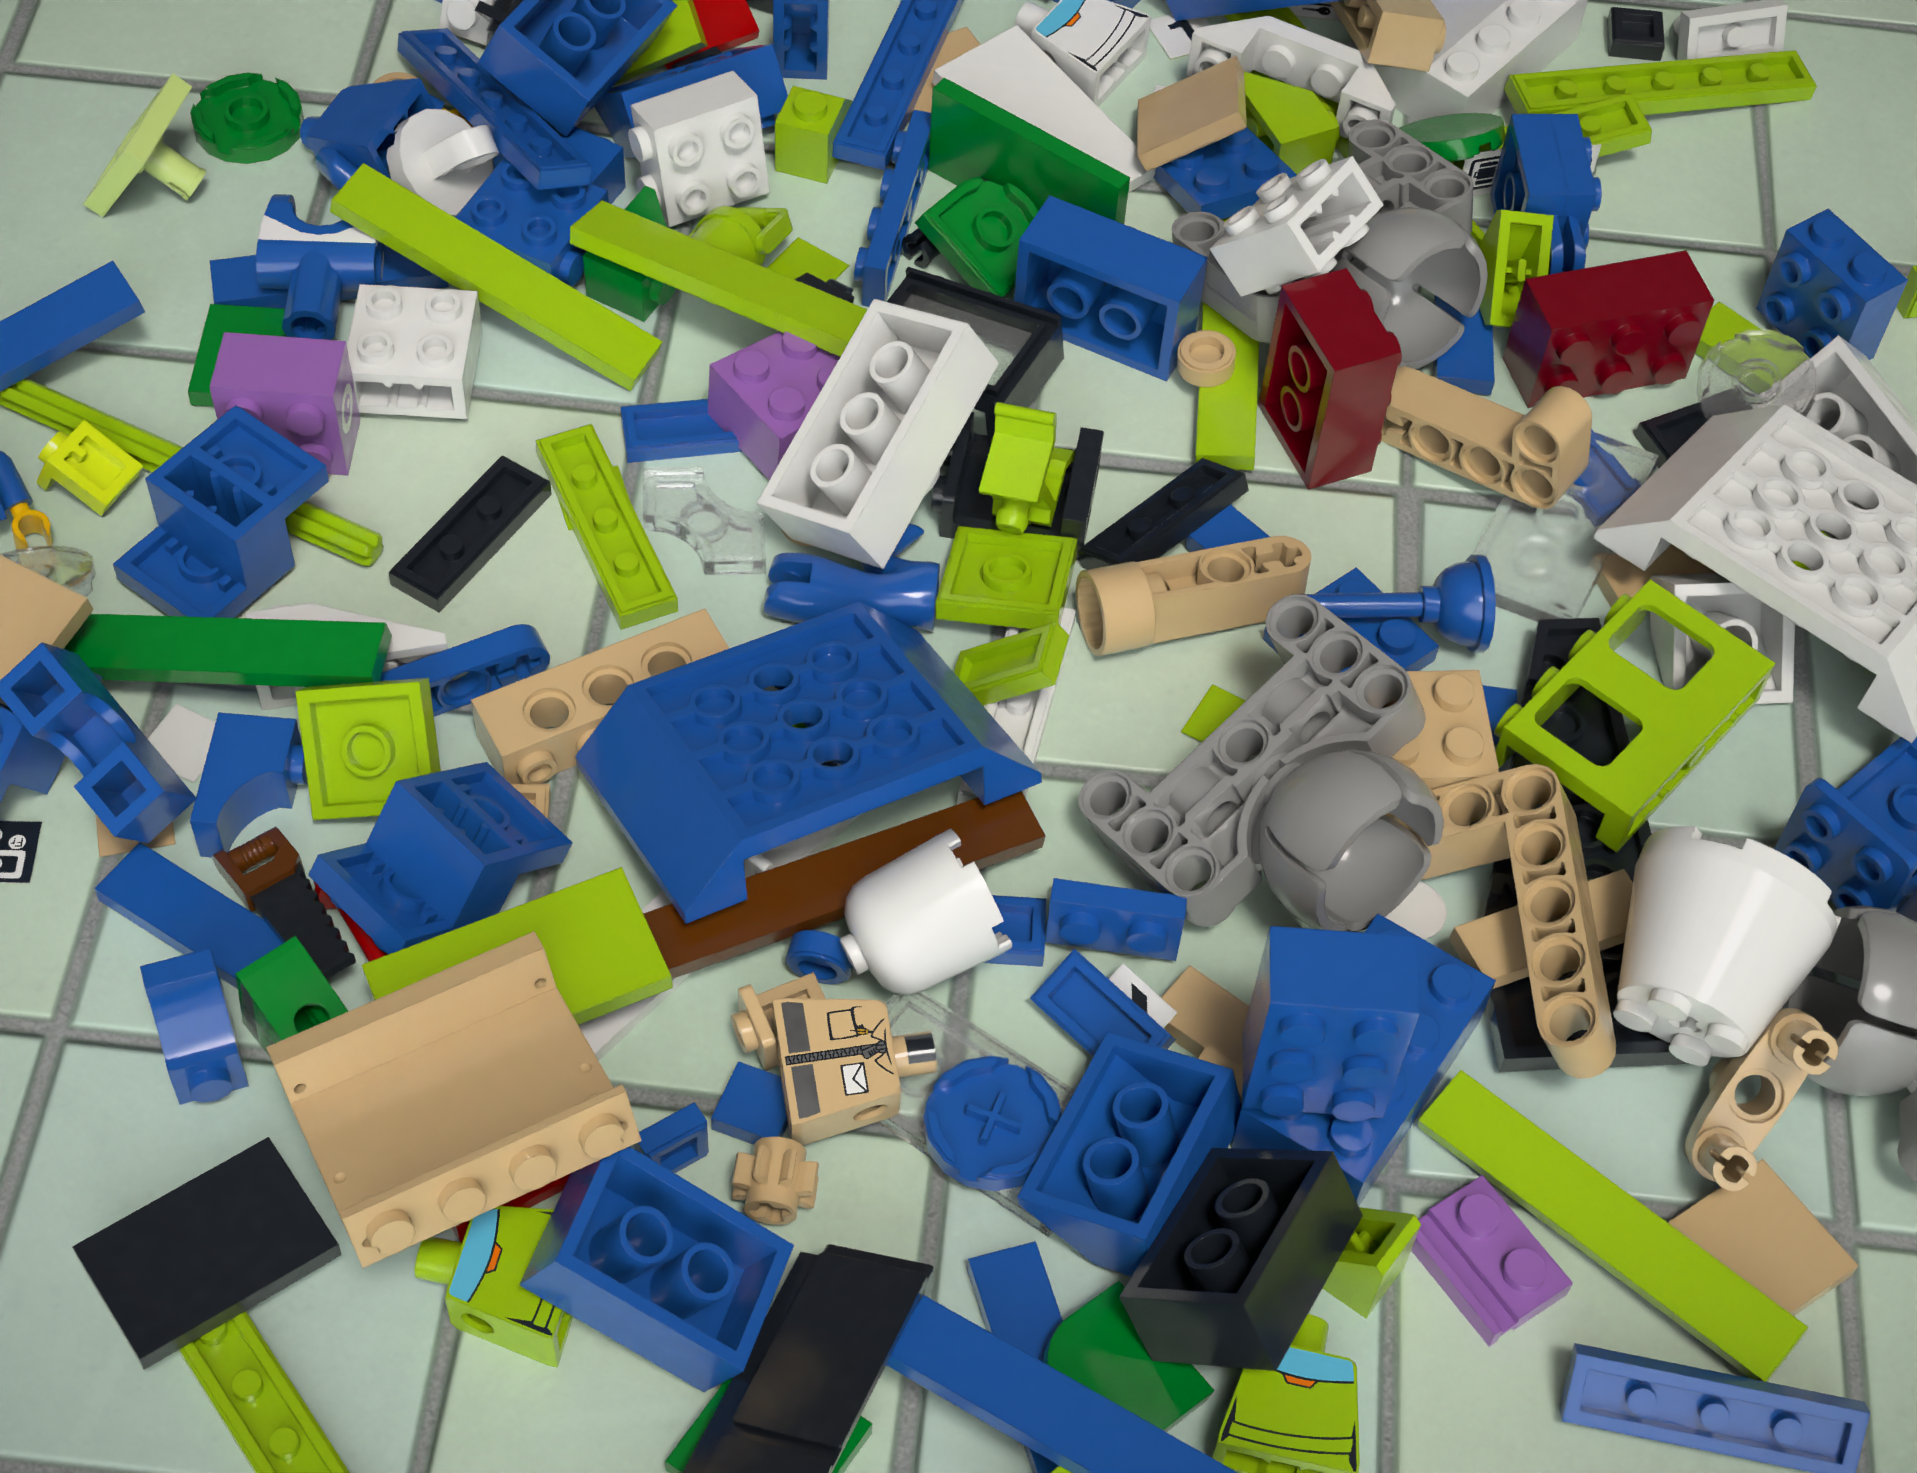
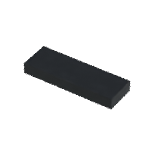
M502 455L388 572L391 586L440 613L552 495L550 481Z
M1204 458L1200 459L1078 550L1082 568L1088 570L1161 557L1248 492L1245 473Z

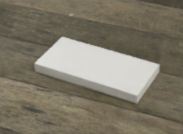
M1018 25L934 70L932 81L934 85L943 78H946L1129 176L1128 193L1154 178L1156 168L1150 171L1144 169L1137 156V145Z

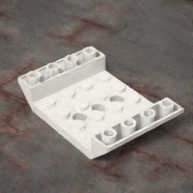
M1781 404L1712 416L1597 529L1593 537L1595 540L1643 571L1671 544L1676 546L1689 557L1698 560L1734 583L1742 591L1751 594L1790 619L1797 626L1806 629L1842 652L1850 660L1876 674V677L1857 708L1910 743L1917 738V485L1787 405ZM1849 501L1861 505L1864 509L1853 506ZM1821 531H1827L1833 534L1839 540L1832 539L1824 535ZM1793 562H1801L1804 565H1806L1810 570L1802 569L1796 566Z

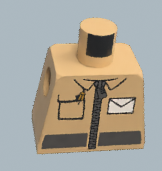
M810 998L772 999V1025L777 1041V1057L790 1139L799 1142L803 1146L895 1116L899 1113L901 1100L899 1078L937 1072L935 1045L931 1031L892 1036L887 1006L883 1001Z

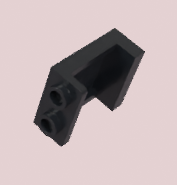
M971 412L942 464L943 466H949L948 475H939L933 488L931 511L941 512L940 537L954 539L957 528L960 526L1000 530L996 526V516L992 514V496L979 493L990 447L988 446L987 435L977 434L973 431L974 412ZM1083 427L1080 428L1077 448L1074 450L1076 451L1074 462L1068 466L1065 472L1051 527L1031 523L1030 525L1028 524L1023 532L1077 539V560H1080L1078 550L1085 545L1104 437V431Z

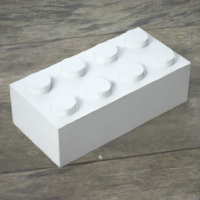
M873 299L758 499L757 504L791 539L884 569L999 362L968 323Z

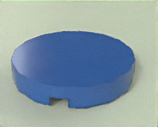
M986 1056L964 1060L941 1075L933 1086V1092L928 1097L923 1117V1132L928 1153L945 1174L967 1187L993 1192L1024 1185L1062 1115L1056 1092L1039 1072L1027 1065L1024 1070L1018 1065L1008 1064V1058Z

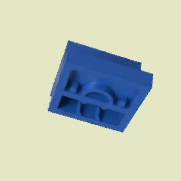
M235 405L145 478L158 527L113 563L116 577L169 616L236 617L295 566L285 518L329 482L326 465Z
M488 762L396 781L367 842L318 854L308 876L329 895L330 900L335 906L345 911L373 939L374 944L381 951L391 954L499 913L519 874L563 863L573 842Z

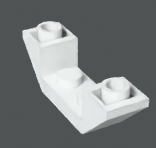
M1271 16L1198 27L1192 34L1186 76L1190 77L1236 56L1245 72L1250 73L1252 70H1255L1293 86L1311 90L1317 95L1339 103L1336 118L1339 124L1340 136L1348 139L1350 129L1357 123L1365 120H1383L1392 124L1396 104L1375 66L1372 63H1367L1362 53L1357 49Z

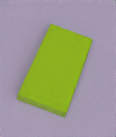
M622 867L361 965L373 998L376 1000L535 931L544 947L556 987L578 1025L673 988L672 976Z

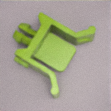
M997 402L994 410L995 433L980 483L979 493L992 496V514L996 516V526L1002 531L1022 534L1028 524L1030 525L1031 523L1051 527L1065 472L1068 466L1074 462L1076 451L1054 447L1057 413Z

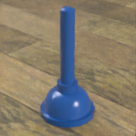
M1471 554L1466 561L1457 562L1445 568L1437 576L1433 586H1420L1417 592L1301 594L1315 599L1338 618L1418 617L1420 623H1434L1436 631L1443 638L1458 645L1467 646L1468 650L1473 653H1484L1489 648L1493 637L1496 613L1495 583L1487 556L1482 554Z

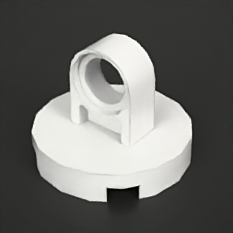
M425 109L397 126L394 131L397 132L394 145L387 150V163L391 180L456 217L493 172L491 159L496 157L499 151L488 125L471 127L463 118L446 110Z

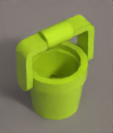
M724 205L713 208L697 223V227L689 236L761 265L766 254L771 253L793 231V227L786 208H735Z

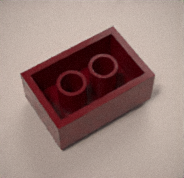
M1687 250L1527 278L1523 285L1502 358L1527 408L1533 407L1549 389L1556 386L1571 388L1585 398L1601 394H1617L1627 389L1654 384H1670L1676 380L1686 379L1712 309L1714 298Z
M1347 268L1281 286L1258 404L1308 490L1372 471L1377 447L1382 440L1381 431L1387 407L1391 404V391L1396 370L1402 360L1401 348L1397 337L1393 332L1385 329L1374 311L1369 293L1365 289L1359 288Z

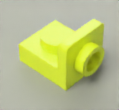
M83 420L69 436L63 431H59L42 449L38 459L44 465L36 483L44 490H48L57 481L102 516L139 476L143 465L91 424Z

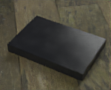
M269 1137L72 1246L78 1261L144 1370L341 1256L338 1242Z

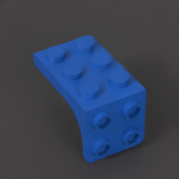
M1903 737L1898 738L1838 789L1822 778H1815L1804 788L1774 848L1797 861L1820 878L1832 891L1829 900L1834 903L1837 909L1866 905L1896 912V909L1917 891V738L1912 743Z

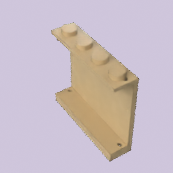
M535 931L266 1047L362 1268L399 1253L410 1246L469 1221L480 1214L539 1189L550 1182L641 1141L625 1088L622 1084L613 1087L556 987L544 947Z

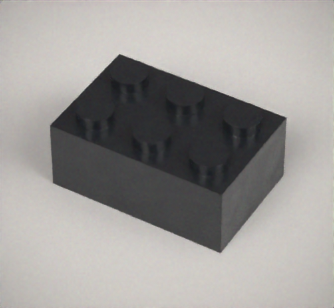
M1211 1148L1119 1296L1152 1361L1269 1371L1277 1370L1363 1217L1334 1152Z

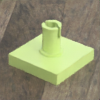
M171 74L131 127L83 205L104 217L136 174H141L143 170L180 194L183 199L188 200L201 182L206 170L198 167L164 144L163 140L165 137L163 133L191 90V85L175 74Z

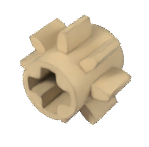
M784 1137L761 1138L754 1145L753 1155L742 1152L736 1154L731 1183L734 1185L732 1198L735 1200H745L744 1212L753 1220L773 1225L791 1223L797 1217L798 1206L808 1209L814 1208L819 1180L817 1176L819 1163L805 1161L807 1151L797 1141Z

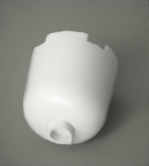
M952 829L935 836L866 875L853 885L846 898L844 915L850 934L839 939L845 954L857 975L870 970L879 984L894 994L911 995L924 991L997 957L1012 948V942L1007 935H1003L1001 932L994 934L992 927L1004 922L975 862L973 861L963 866L960 858L956 859L951 851L961 846L960 838Z

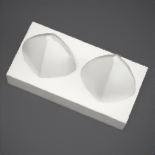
M1761 0L1682 11L1673 24L1674 31L1679 37L1677 60L1783 51L1788 4L1782 0Z

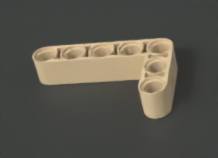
M1539 764L1524 765L1432 789L1431 791L1435 794L1441 807L1444 820L1441 840L1439 844L1432 846L1426 845L1424 840L1399 818L1391 813L1385 814L1415 834L1430 850L1431 863L1422 879L1511 858L1537 1027L1541 1037L1559 1068L1567 1075L1577 1079H1584L1602 1074L1611 1065L1616 1055V1040L1577 818L1556 773L1547 766ZM1544 804L1541 807L1534 809L1536 806ZM1555 858L1551 862L1541 865L1544 861ZM1565 914L1561 919L1549 922L1553 917ZM1577 971L1572 977L1563 981H1557L1563 974ZM1587 1030L1581 1038L1574 1041H1566L1573 1033Z

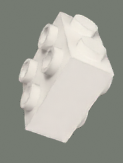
M734 71L631 105L634 128L629 129L628 136L632 151L640 162L642 177L637 178L636 181L637 190L639 193L645 185L655 189L665 223L668 227L706 215L715 207L732 206L770 192L758 97Z
M1353 156L1328 164L1325 159H1320L1304 168L1295 177L1289 178L1286 173H1282L1264 183L1256 192L1260 199L1253 206L1241 209L1224 223L1223 226L1227 232L1210 248V251L1241 297L1264 289L1268 294H1273L1280 291L1282 285L1289 284L1296 279L1303 277L1307 279L1331 271L1337 264L1334 256L1342 248L1357 242L1369 231L1366 223L1384 204Z
M359 284L347 343L359 413L468 418L482 337L477 291Z

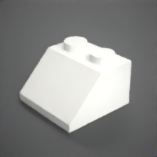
M1718 573L1651 575L1652 581L1776 663L1756 704L1793 702L1795 624L1790 619L1751 594L1742 591L1734 583ZM1650 611V637L1663 685L1674 690L1681 689L1712 658V654L1706 647Z

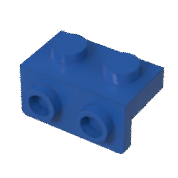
M1053 878L1045 943L1176 961L1185 921L1187 898L1172 894Z

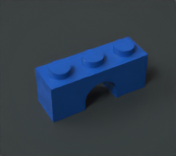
M41 642L0 680V697L33 737L46 740L57 747L82 773L83 778L73 787L114 837L149 843L197 799L77 653Z

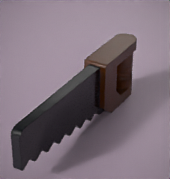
M277 827L258 835L251 841H247L227 853L224 850H220L212 855L217 870L250 911L256 910L283 943L296 936L326 979L356 963L354 954L349 952L347 942L341 940L342 937L339 929L334 927L332 917L327 915L325 905L320 903L317 892L313 891L310 880L306 878L299 853ZM271 858H273V860H271V861L267 862L266 864H264V865H262V866H260V867L254 869L253 871H251V872H249V873H247V874H245V875L243 874V873H245V872L251 870L253 867H256V866L262 864L263 862H266L267 860H270Z

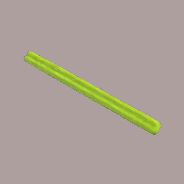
M24 378L0 392V405L58 431H63L67 435H70L83 420L87 421L141 463L144 469L154 472L183 448L176 443L28 378ZM305 501L285 518L288 533L366 567L374 565L377 558L383 552L384 545L382 544L380 533Z

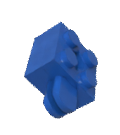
M1511 114L1490 192L1494 215L1497 210L1501 209L1554 215L1548 275L1585 268L1586 249L1589 242L1588 222L1591 212L1599 210L1602 198L1601 181L1599 177H1593L1590 167L1592 159L1591 140L1589 137H1583L1578 114Z

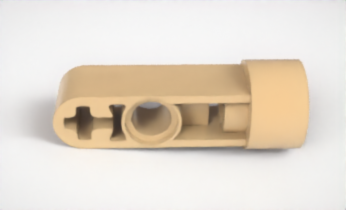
M1273 536L1140 562L1131 561L1083 570L1078 574L1076 581V606L1084 639L1094 655L1102 656L1148 647L1154 643L1265 622L1267 613L1274 603L1292 594H1305L1311 563V552L1303 542L1295 538Z

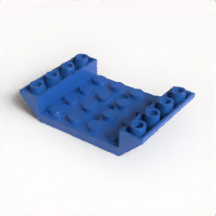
M861 602L853 603L628 685L575 756L576 766L686 924L747 900L744 860L957 776H960L984 805L1042 783V774L924 637L916 629ZM774 686L778 691H766L763 689ZM802 722L806 726H808V728L792 727L793 725ZM833 760L840 766L828 767L821 764Z

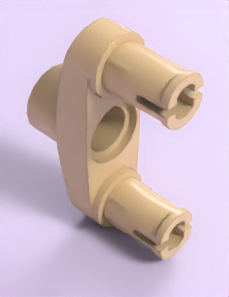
M1794 1008L1780 1010L1747 1053L1740 1057H1723L1713 1067L1709 1077L1710 1093L1699 1110L1685 1140V1154L1689 1164L1704 1178L1716 1181L1722 1188L1729 1191H1740L1746 1188L1750 1182L1743 1175L1747 1172L1754 1177L1758 1167L1755 1156L1752 1153L1778 1121L1808 1074L1820 1075L1831 1067L1823 1060L1826 1056L1835 1060L1838 1055V1045L1836 1040L1823 1030L1822 1025L1813 1016ZM1759 1075L1761 1078V1089L1758 1095L1747 1103H1736L1735 1089L1738 1083L1747 1076Z

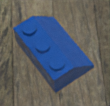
M773 44L735 48L687 65L613 87L594 107L616 144L623 147L624 157L636 158L628 136L629 129L634 128L631 111L632 104L734 71L757 94L761 128L764 129L775 125L776 118L774 114L780 113L788 94Z
M1107 1032L1017 1196L1019 1205L1093 1264L1132 1277L1211 1148H1228L1234 1137L1242 1107L1233 1069Z

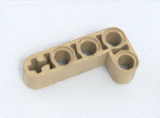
M1402 366L1396 370L1391 391V404L1387 407L1381 431L1382 442L1539 509H1549L1554 506L1586 470L1589 463L1592 412L1587 401L1571 388L1563 386L1552 387L1526 415H1523L1414 368Z

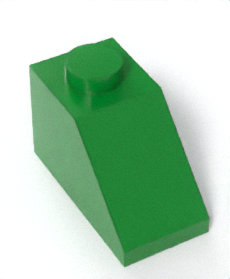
M645 185L624 210L666 226L655 189ZM587 251L583 255L586 296L642 322L648 319L659 304L665 305L675 292L676 288L593 253Z

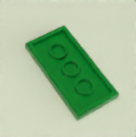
M943 78L932 88L929 171L957 186L974 177L985 178L1001 185L1010 183L1023 191L1038 210H1040L1050 195L1124 224L1130 183L1129 176L946 78Z

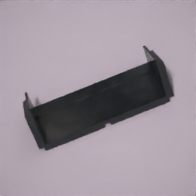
M832 1244L826 1245L824 1251L818 1255L800 1252L764 1319L744 1371L733 1377L683 1473H832L916 1305L923 1295L931 1298L934 1267L930 1264Z

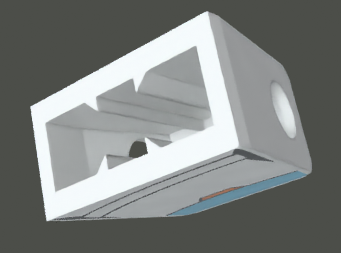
M1060 0L1050 11L1028 1L1019 10L1015 25H1018L1099 107L1146 57L1151 16L1108 0Z

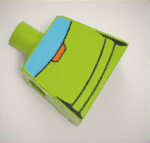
M498 1206L470 1220L463 1243L434 1236L421 1242L415 1262V1277L448 1285L445 1302L450 1323L453 1326L520 1355L558 1368L573 1316L519 1285L554 1209Z
M1307 1315L1276 1371L1243 1368L1211 1458L1238 1473L1359 1472L1357 1366L1350 1358L1325 1353L1329 1325L1325 1320L1315 1315Z

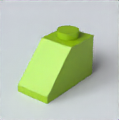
M1244 71L1247 124L1245 128L1253 132L1297 175L1304 168L1320 159H1325L1328 164H1331L1335 145L1340 137L1339 124L1333 112L1326 110L1316 94L1311 90Z
M792 86L775 121V171L828 184L839 160L832 157L833 141L853 101Z

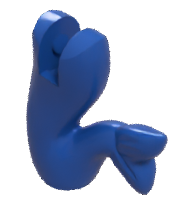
M911 523L908 524L884 569L861 562L864 571L813 554L780 553L774 556L768 573V577L773 584L765 592L764 612L774 618L801 623L853 603L861 602L912 628L934 631L940 564L932 561H911L897 557L924 534V530L921 527Z

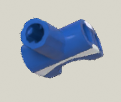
M274 194L268 203L261 221L257 242L256 274L259 287L261 289H288L282 321V329L287 337L331 340L335 337L342 291L358 292L359 284L381 285L384 267L383 243L344 220L322 226L307 224L296 216V205L292 195Z

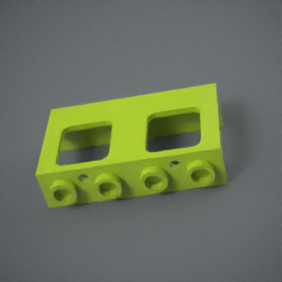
M1650 579L1633 597L1625 593L1618 598L1604 619V626L1597 633L1589 629L1578 639L1569 653V662L1561 670L1552 666L1542 675L1532 691V699L1524 707L1515 703L1506 711L1494 731V734L1500 738L1495 751L1498 767L1500 768L1515 752L1533 764L1549 767L1556 773L1561 784L1605 814L1596 838L1615 852H1618L1756 704L1776 663ZM1647 611L1657 614L1706 647L1712 654V658L1681 689L1674 690L1664 686L1614 652L1642 624ZM1580 686H1583L1625 715L1640 728V733L1607 766L1593 764L1540 727Z

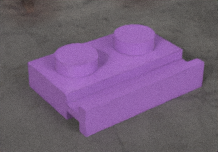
M1483 1175L1431 1207L1426 1215L1418 1219L1421 1227L1411 1249L1412 1253L1489 1347L1509 1330L1513 1329L1514 1331L1565 1297L1573 1285L1569 1277Z

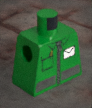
M296 936L235 973L243 1024L268 1056L269 1053L266 1047L348 1012L343 1002Z

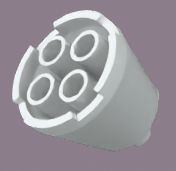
M1676 826L1653 833L1647 839L1636 863L1617 992L1618 1003L1613 1014L1622 1025L1636 1031L1649 1032L1671 1043L1669 1051L1676 1058L1692 1065L1706 1066L1711 1056L1730 1058L1740 1057L1747 1053L1828 950L1841 917L1835 916L1827 903L1832 892L1830 888L1814 873L1785 854L1748 838L1743 849L1700 839L1702 833L1697 827Z

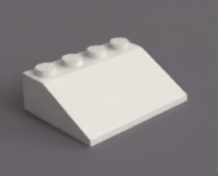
M1431 0L1445 20L1446 37L1441 51L1438 54H1434L1429 72L1378 64L1373 65L1396 104L1395 109L1415 121L1450 114H1492L1509 99L1504 90L1509 75L1540 72L1577 39L1588 0ZM1353 40L1346 45L1359 50Z

